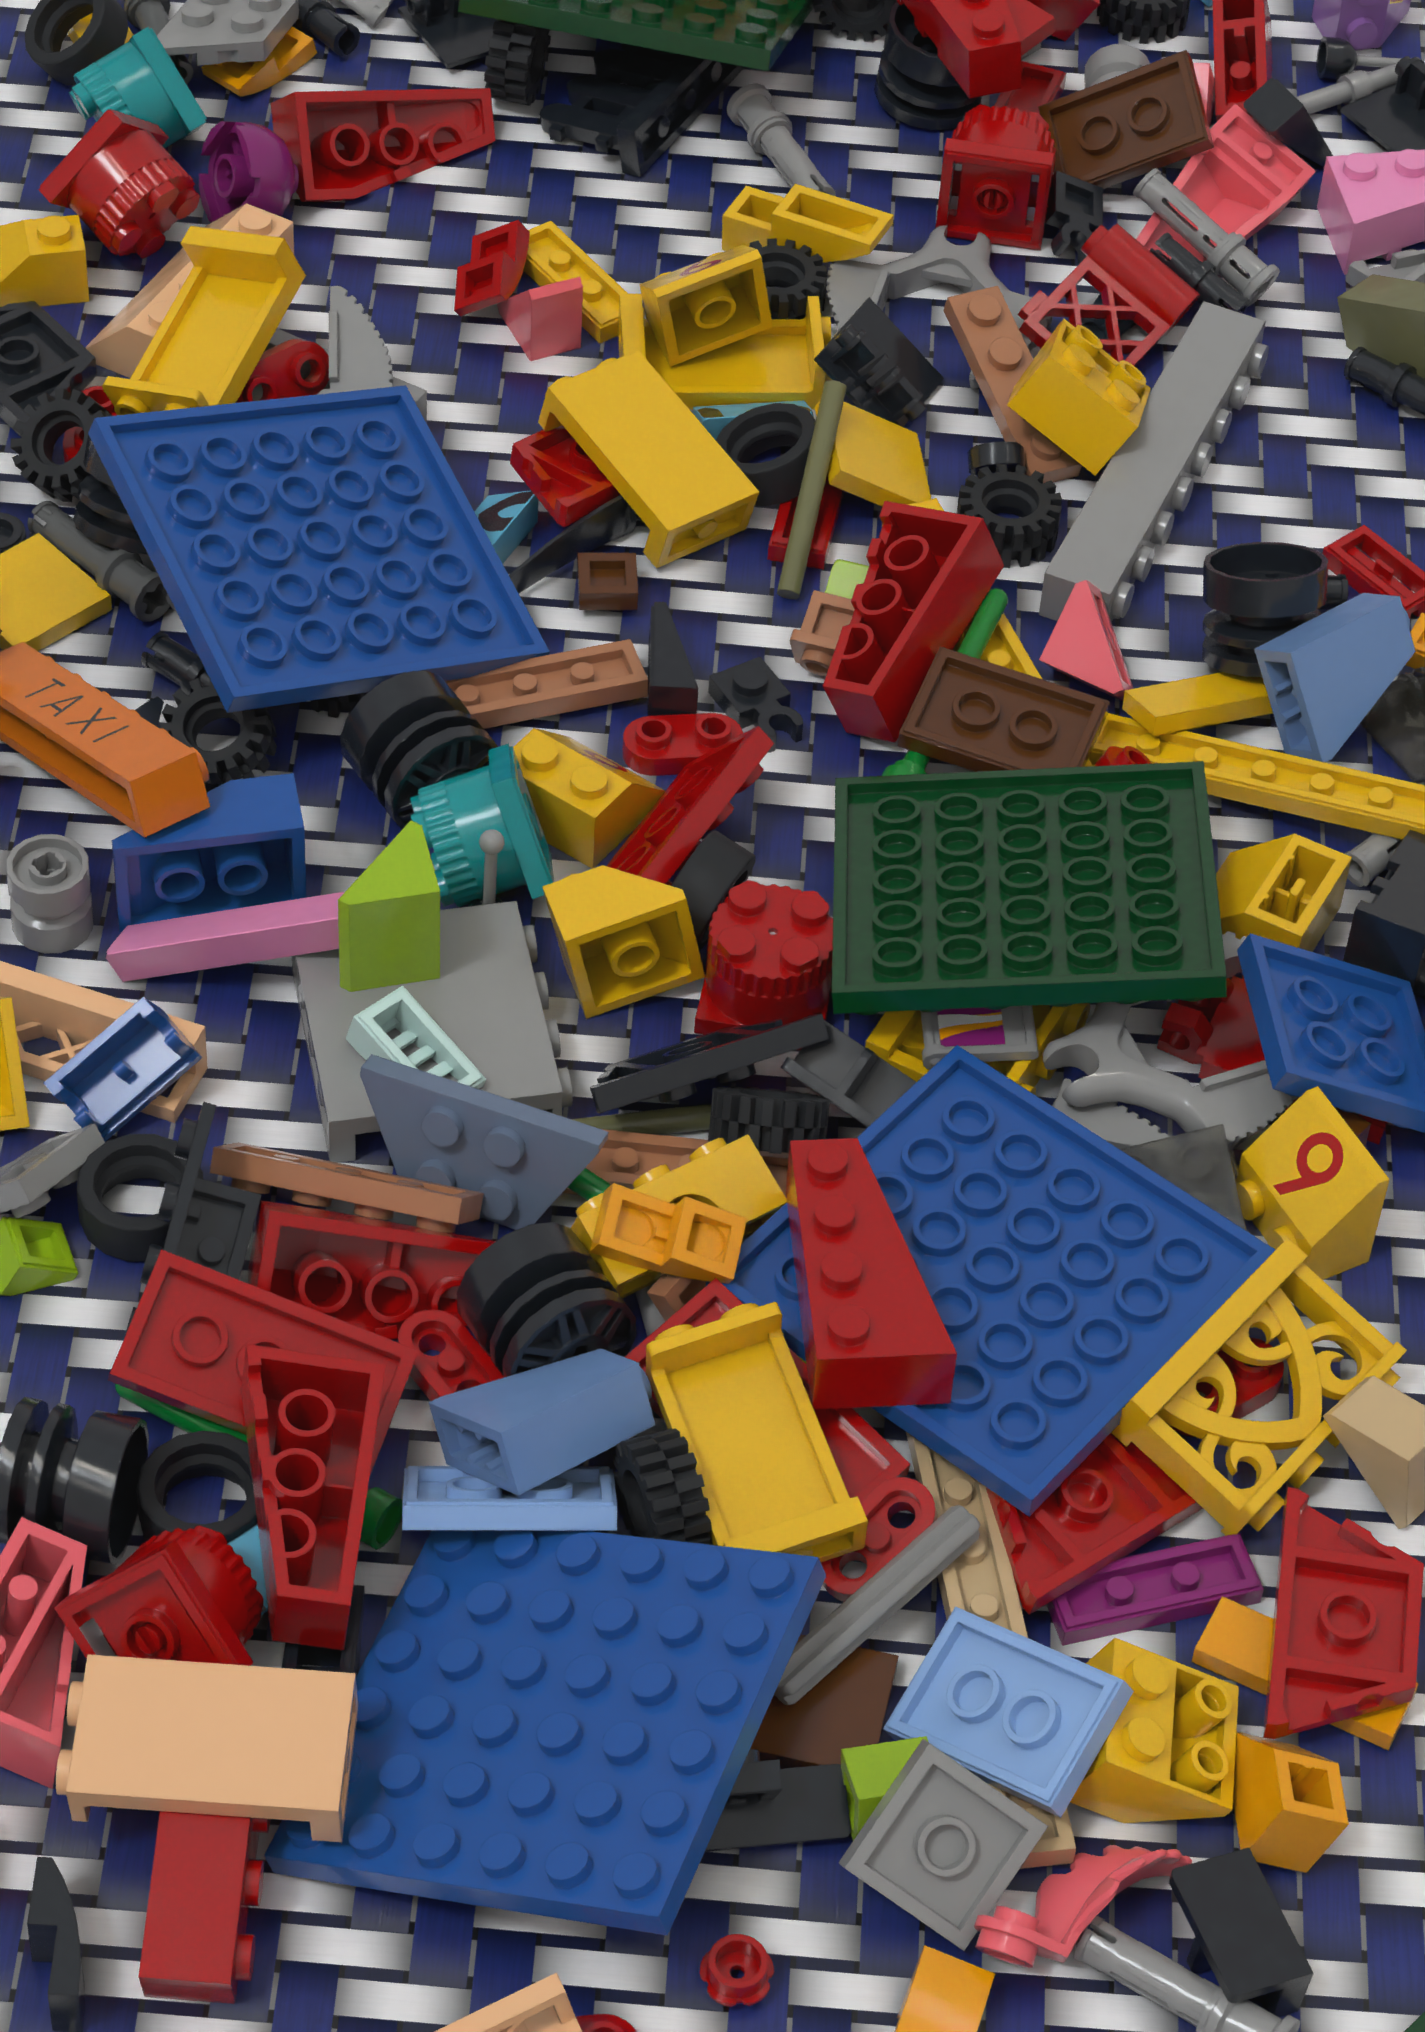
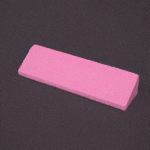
M344 892L128 925L108 948L106 959L122 982L339 949L338 899Z

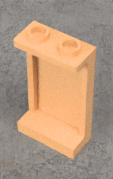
M88 1654L83 1682L72 1681L69 1689L68 1726H75L76 1730L73 1749H61L59 1753L56 1771L57 1795L67 1796L72 1821L88 1822L91 1806L310 1822L312 1840L342 1842L358 1714L355 1673Z

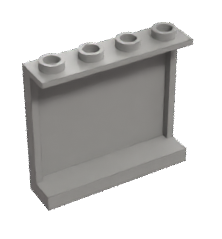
M517 901L440 910V979L349 992L340 987L339 949L291 956L292 974L329 1161L336 1163L355 1161V1134L381 1131L360 1077L361 1067L366 1060L346 1040V1036L353 1016L401 986H404L486 1078V1082L480 1090L546 1110L562 1116V1107L572 1106V1086L568 1068H557L555 1058L560 1057L561 1054L557 1022L555 1019L545 1020L543 1010L549 1008L545 973H534L532 963L537 962V943L534 928L532 925L522 926ZM394 1028L386 1034L391 1039H394L402 1033ZM412 1043L401 1051L408 1057L420 1048ZM430 1058L417 1068L427 1072L438 1065V1063ZM450 1073L443 1077L455 1082L458 1081Z

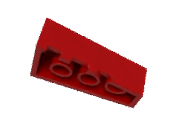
M896 0L899 5L905 4L912 13L915 26L924 38L929 36L935 44L938 57L969 99L1022 88L1021 39L1007 0Z
M858 1138L790 1141L786 1199L810 1398L813 1409L950 1403L957 1352Z

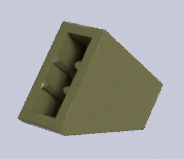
M1372 274L1337 297L1346 347L1352 351L1358 347H1364L1367 351L1396 365L1407 363L1417 369V375L1425 378L1424 282Z

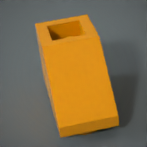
M1237 1732L1233 1803L1240 1850L1250 1848L1256 1862L1307 1873L1349 1825L1339 1763L1293 1744Z

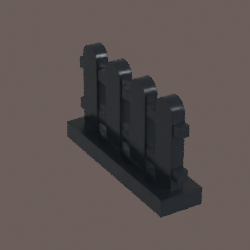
M621 43L624 51L608 49L594 56L595 74L599 78L580 76L573 78L567 83L568 99L572 105L553 103L541 109L540 120L542 130L549 133L550 140L562 142L565 138L583 141L595 144L596 151L608 153L611 149L619 150L622 173L641 177L745 67Z

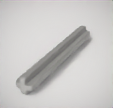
M961 1505L950 1507L796 1644L774 1696L785 1705L795 1704L979 1539L980 1523L978 1519Z

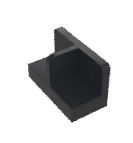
M824 1020L829 1039L802 1047L795 1059L792 1060L787 1057L781 1068L821 1097L829 1099L831 1104L868 1128L906 1093L916 1081L881 1059L869 1048H865Z
M1250 1848L1173 1869L1169 1878V1884L1195 1935L1186 1960L1190 1970L1193 1973L1212 1970L1226 1999L1231 2003L1260 1996L1266 2010L1278 2017L1298 2012L1314 1973Z

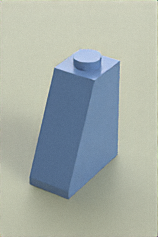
M1361 593L1254 649L1285 754L1325 763L1333 759L1416 652L1409 630L1410 619L1402 605L1400 596Z
M597 1349L444 1395L429 1402L446 1464L518 1496L616 1446L621 1441H625L656 1425L649 1402L652 1395L651 1384L646 1373L639 1366V1362L604 1349Z

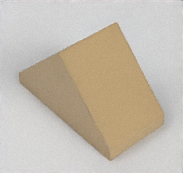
M1375 1376L1366 1377L1323 1417L1397 1528H1406L1425 1511V1406Z

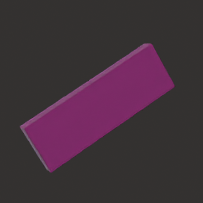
M1238 1533L1237 1535L1232 1534L1117 1559L1093 1574L1089 1579L1049 1602L1046 1606L1060 1642L1064 1646L1214 1613L1222 1596L1244 1606L1261 1602L1264 1589L1241 1535Z

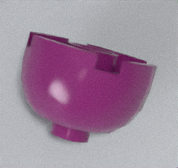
M220 121L210 130L201 152V156H210L208 174L199 173L200 197L208 220L212 223L246 203L281 217L297 190L299 182L298 169L284 140L267 127L250 122Z

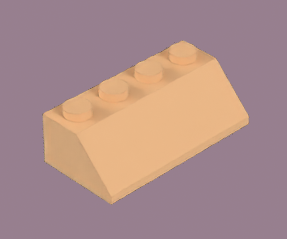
M247 203L204 227L285 238L294 254L293 221ZM184 248L85 347L95 356L96 365L131 378L194 266Z

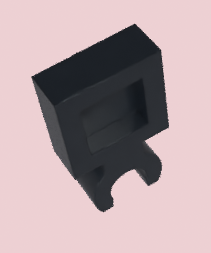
M1057 170L1052 176L1045 219L1046 224L1059 228V232L1051 242V249L1054 255L1060 257L1070 244L1077 250L1078 264H1080L1087 256L1080 249L1100 225H1103V188Z
M761 657L709 676L708 693L728 717L734 719L742 729L750 725L759 726L774 742L768 753L776 749L777 733L775 731L787 732L795 742L802 740L803 719L796 710L790 708L791 693Z

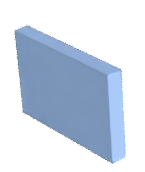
M408 1466V1468H404L402 1530L617 1531V1500L613 1469H610L609 1466H575L518 1496L452 1466Z
M955 1606L883 1730L896 1741L927 1736L930 1744L984 1782L1061 1818L1134 1691L1124 1680Z

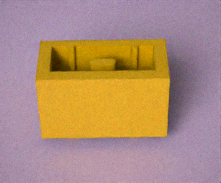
M1063 319L1014 386L1007 406L1096 476L1139 427L1151 388L1146 385V378L1134 365L1125 360L1118 362L1102 349L1103 345L1100 339L1092 331L1082 325L1074 327L1067 320Z
M1291 834L1230 852L1216 873L1222 934L1225 935L1229 931L1235 933V938L1241 939L1243 936L1247 937L1251 933L1313 952L1341 907L1352 857L1297 834Z
M1118 1638L1112 1639L1086 1664L1124 1680L1134 1692L1070 1803L1122 1823L1225 1817L1233 1810L1239 1686Z

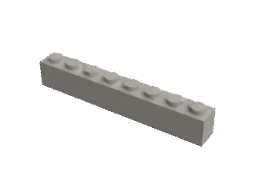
M1203 301L1152 388L1139 427L1111 458L1046 569L1039 609L1040 616L1058 621L1074 585L1088 580L1100 589L1111 623L1115 616L1124 618L1133 598L1135 588L1133 584L1135 580L1144 582L1147 578L1154 559L1155 545L1163 547L1169 538L1174 523V511L1183 512L1192 494L1194 476L1203 477L1207 471L1213 453V442L1221 444L1224 441L1232 419L1231 410L1233 408L1237 410L1242 409L1249 392L1250 377H1259L1264 369L1269 353V346L1262 344L1266 321Z

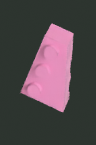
M1425 149L1326 156L1317 209L1344 275L1348 273L1349 265L1354 261H1365L1380 255L1386 261H1389L1392 258V254L1402 251V248L1420 242L1425 244Z

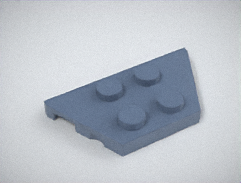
M373 1054L369 1056L361 1067L360 1077L397 1175L484 1193L480 1218L515 1230L534 1224L595 1158L608 1140V1131Z

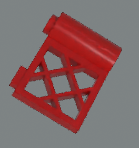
M1116 223L1109 230L1100 225L1080 249L1087 255L1086 258L1049 296L1039 290L1019 311L1017 315L1024 320L1019 330L1041 349L1052 334L1040 324L1046 317H1069V323L1074 327L1082 325L1081 318L1105 319L1108 339H1100L1103 345L1102 349L1106 353H1110L1111 357L1118 362L1124 360L1123 354H1129L1125 361L1136 366L1162 337L1166 336L1179 323L1199 298L1200 294L1119 224ZM1084 278L1101 293L1103 305L1079 304L1076 285ZM1064 298H1066V304L1060 303ZM1117 319L1133 320L1148 335L1143 341L1120 340Z

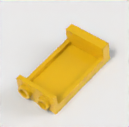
M196 226L189 227L181 241V245L194 265L131 378L107 376L102 385L103 390L114 405L117 415L236 403L306 276L285 238Z
M620 294L618 319L619 358L639 350L689 410H693V407L803 400L811 409H815L816 404L821 400L824 383L832 380L813 360L831 340L830 316H821L819 296H807L805 318L772 319V328L670 367L647 319H643L642 295Z
M639 350L618 359H606L596 368L574 377H562L548 387L538 420L539 425L544 431H549L563 425L650 529V533L643 553L656 569L747 529L759 495L758 489Z
M772 1302L763 1306H758L755 1303L742 1304L725 1312L719 1320L695 1328L688 1324L678 1325L660 1333L655 1338V1341L646 1345V1374L667 1428H676L680 1431V1437L684 1436L688 1442V1453L693 1452L696 1458L697 1465L695 1469L697 1475L702 1474L705 1486L701 1487L703 1496L708 1498L710 1508L709 1511H706V1515L711 1521V1531L708 1533L713 1545L819 1557L820 1562L863 1549L865 1547L868 1520L858 1496L850 1498L783 1336L781 1328L782 1313L778 1303Z

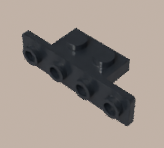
M203 1102L197 1121L184 1118L174 1157L186 1160L180 1183L167 1180L157 1216L158 1220L169 1222L163 1246L150 1243L140 1283H148L161 1249L238 1280L240 1279L262 1195L197 1178L217 1105ZM136 1307L132 1309L126 1333L137 1309Z
M750 1749L705 1852L847 1838L851 1828L846 1785L843 1782L841 1765L830 1764L780 1769L779 1759L760 1761L759 1750Z

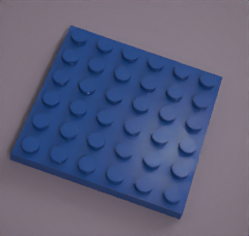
M406 385L94 418L88 435L227 713L370 692L381 682L403 672L425 670L440 675L444 681L473 677L530 658L549 655L550 651Z
M956 1045L857 1137L957 1352L951 1402L948 1404L880 1406L871 1408L1027 1516H1030L1119 1425L1122 1409L1130 1399L1267 1260L1275 1249ZM785 1203L741 1244L734 1280L729 1284H722L743 1304L755 1303L758 1306L777 1302L782 1313L781 1328L785 1341L797 1356L806 1361L787 1203Z
M432 1530L356 1676L358 1714L342 1842L314 1841L311 1837L310 1822L282 1820L264 1854L266 1861L274 1874L668 1936L826 1578L819 1557L592 1531Z

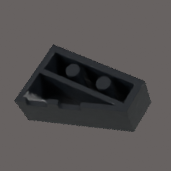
M1409 830L1388 861L1386 869H1389L1386 877L1377 876L1372 883L1370 893L1375 894L1372 903L1360 900L1356 906L1343 961L1410 981L1416 1000L1417 996L1425 999V835Z

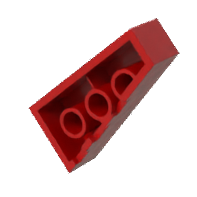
M884 501L879 516L883 526L879 538H872L866 555L870 565L864 583L857 584L851 603L855 610L850 624L842 627L823 688L847 733L896 743L902 725L939 647L953 650L1003 569L1004 564L983 518Z
M246 1344L241 1393L273 1641L344 1650L386 1364Z
M160 1811L138 1976L144 1997L235 2004L238 1980L251 1981L253 1973L255 1935L245 1934L249 1906L259 1907L261 1903L264 1861L256 1860L259 1834L269 1832L271 1819Z

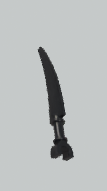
M619 495L555 536L517 567L509 577L517 592L521 593L547 575L577 559L578 553H588L606 543L630 534L634 531L636 521H643L626 500Z

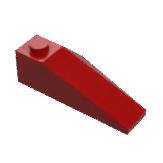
M490 88L293 92L271 103L273 132L284 140L298 169L299 182L296 193L301 202L354 200L496 141Z
M260 1200L249 1261L248 1284L392 1340L398 1338L399 1329L409 1316L423 1310L435 1309L448 1312L458 1318L464 1326H467L457 1309L458 1288L466 1270L482 1251L496 1241L455 1233L436 1232L416 1226L334 1211Z

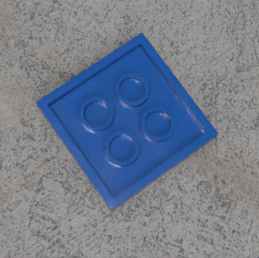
M1250 933L1237 949V954L1272 1088L1289 1096L1300 1097L1307 1090L1318 1086L1331 1104L1342 1111L1354 1112L1392 1123L1400 1128H1410L1425 1133V1031L1410 981Z

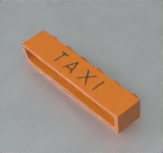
M24 642L0 652L1 741L144 838L210 807L204 784L209 780V773L206 763L197 749L186 746L172 737L164 728H158L142 718L134 709L130 710L112 699L107 692H101L84 681L79 674L71 673L57 664L52 657L43 655Z

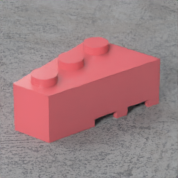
M21 1517L0 1554V1767L53 1789L61 1748L74 1638L54 1608L65 1597L82 1589L87 1545Z

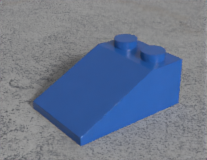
M294 773L230 780L207 792L210 803L209 808L145 838L136 831L131 830L113 839L112 850L119 933L121 934L128 925L307 898L305 829Z

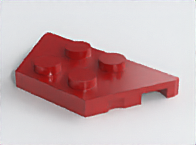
M563 425L549 431H544L543 429L513 443L510 465L554 520L563 527L578 521L604 503L621 495Z
M1112 1433L1097 1446L1030 1516H1027L986 1487L1012 1567L1022 1607L1029 1615L1089 1579L1112 1561L1125 1557L1203 1509L1133 1442L1126 1447Z
M1290 1487L1287 1489L1283 1508L1263 1738L1269 1739L1284 1737L1411 1702L1416 1688L1424 1564L1395 1546H1386L1379 1543L1370 1531L1348 1518L1340 1525L1308 1506L1307 1503L1310 1495Z

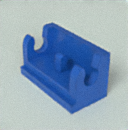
M142 997L43 1083L55 1098L64 1102L76 1115L73 1119L83 1128L95 1123L104 1142H106L200 1061L202 1056L163 1009Z

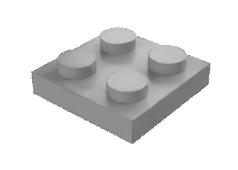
M922 1739L839 1861V1864L965 1951L977 1933V1930L974 1928L977 1916H988L1048 1826L925 1739Z

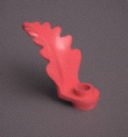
M1109 1845L1103 1849V1856L1078 1853L1075 1855L1073 1863L1070 1864L1071 1872L1051 1874L1041 1883L1036 1895L1035 1917L1004 1906H996L993 1917L978 1915L974 1928L980 1934L975 1948L993 1958L1022 1967L1032 1968L1036 1955L1064 1963L1092 1920L1117 1894L1142 1879L1160 1876L1170 1877L1173 1869L1192 1864V1860L1188 1856H1183L1177 1849H1160L1151 1852L1138 1846L1131 1849H1123L1117 1845Z

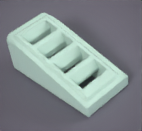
M404 986L399 987L353 1016L346 1040L365 1060L373 1054L418 1069L419 1065L432 1058L438 1065L428 1070V1073L440 1077L450 1073L458 1080V1083L477 1089L484 1086L486 1078ZM394 1028L402 1033L394 1039H391L386 1034ZM412 1043L420 1048L408 1057L401 1051Z

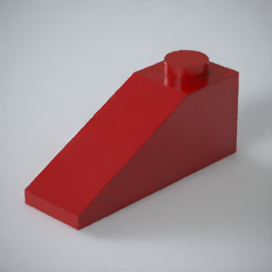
M1212 0L1215 114L1217 121L1234 104L1247 113V110L1244 108V102L1272 78V32L1267 0Z

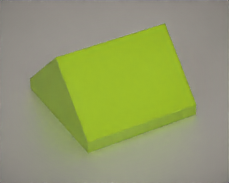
M412 820L338 899L340 987L349 992L440 979V889L422 825Z

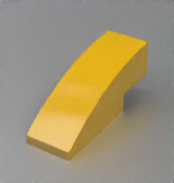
M794 184L785 197L745 186L722 215V250L728 251L741 245L749 247L750 243L754 241H759L762 247L767 246V239L777 238L778 246H785L786 239L796 241L795 249L797 250L803 245L812 248L811 256L819 254L823 258V263L848 260L870 254L892 226L894 215L798 184Z

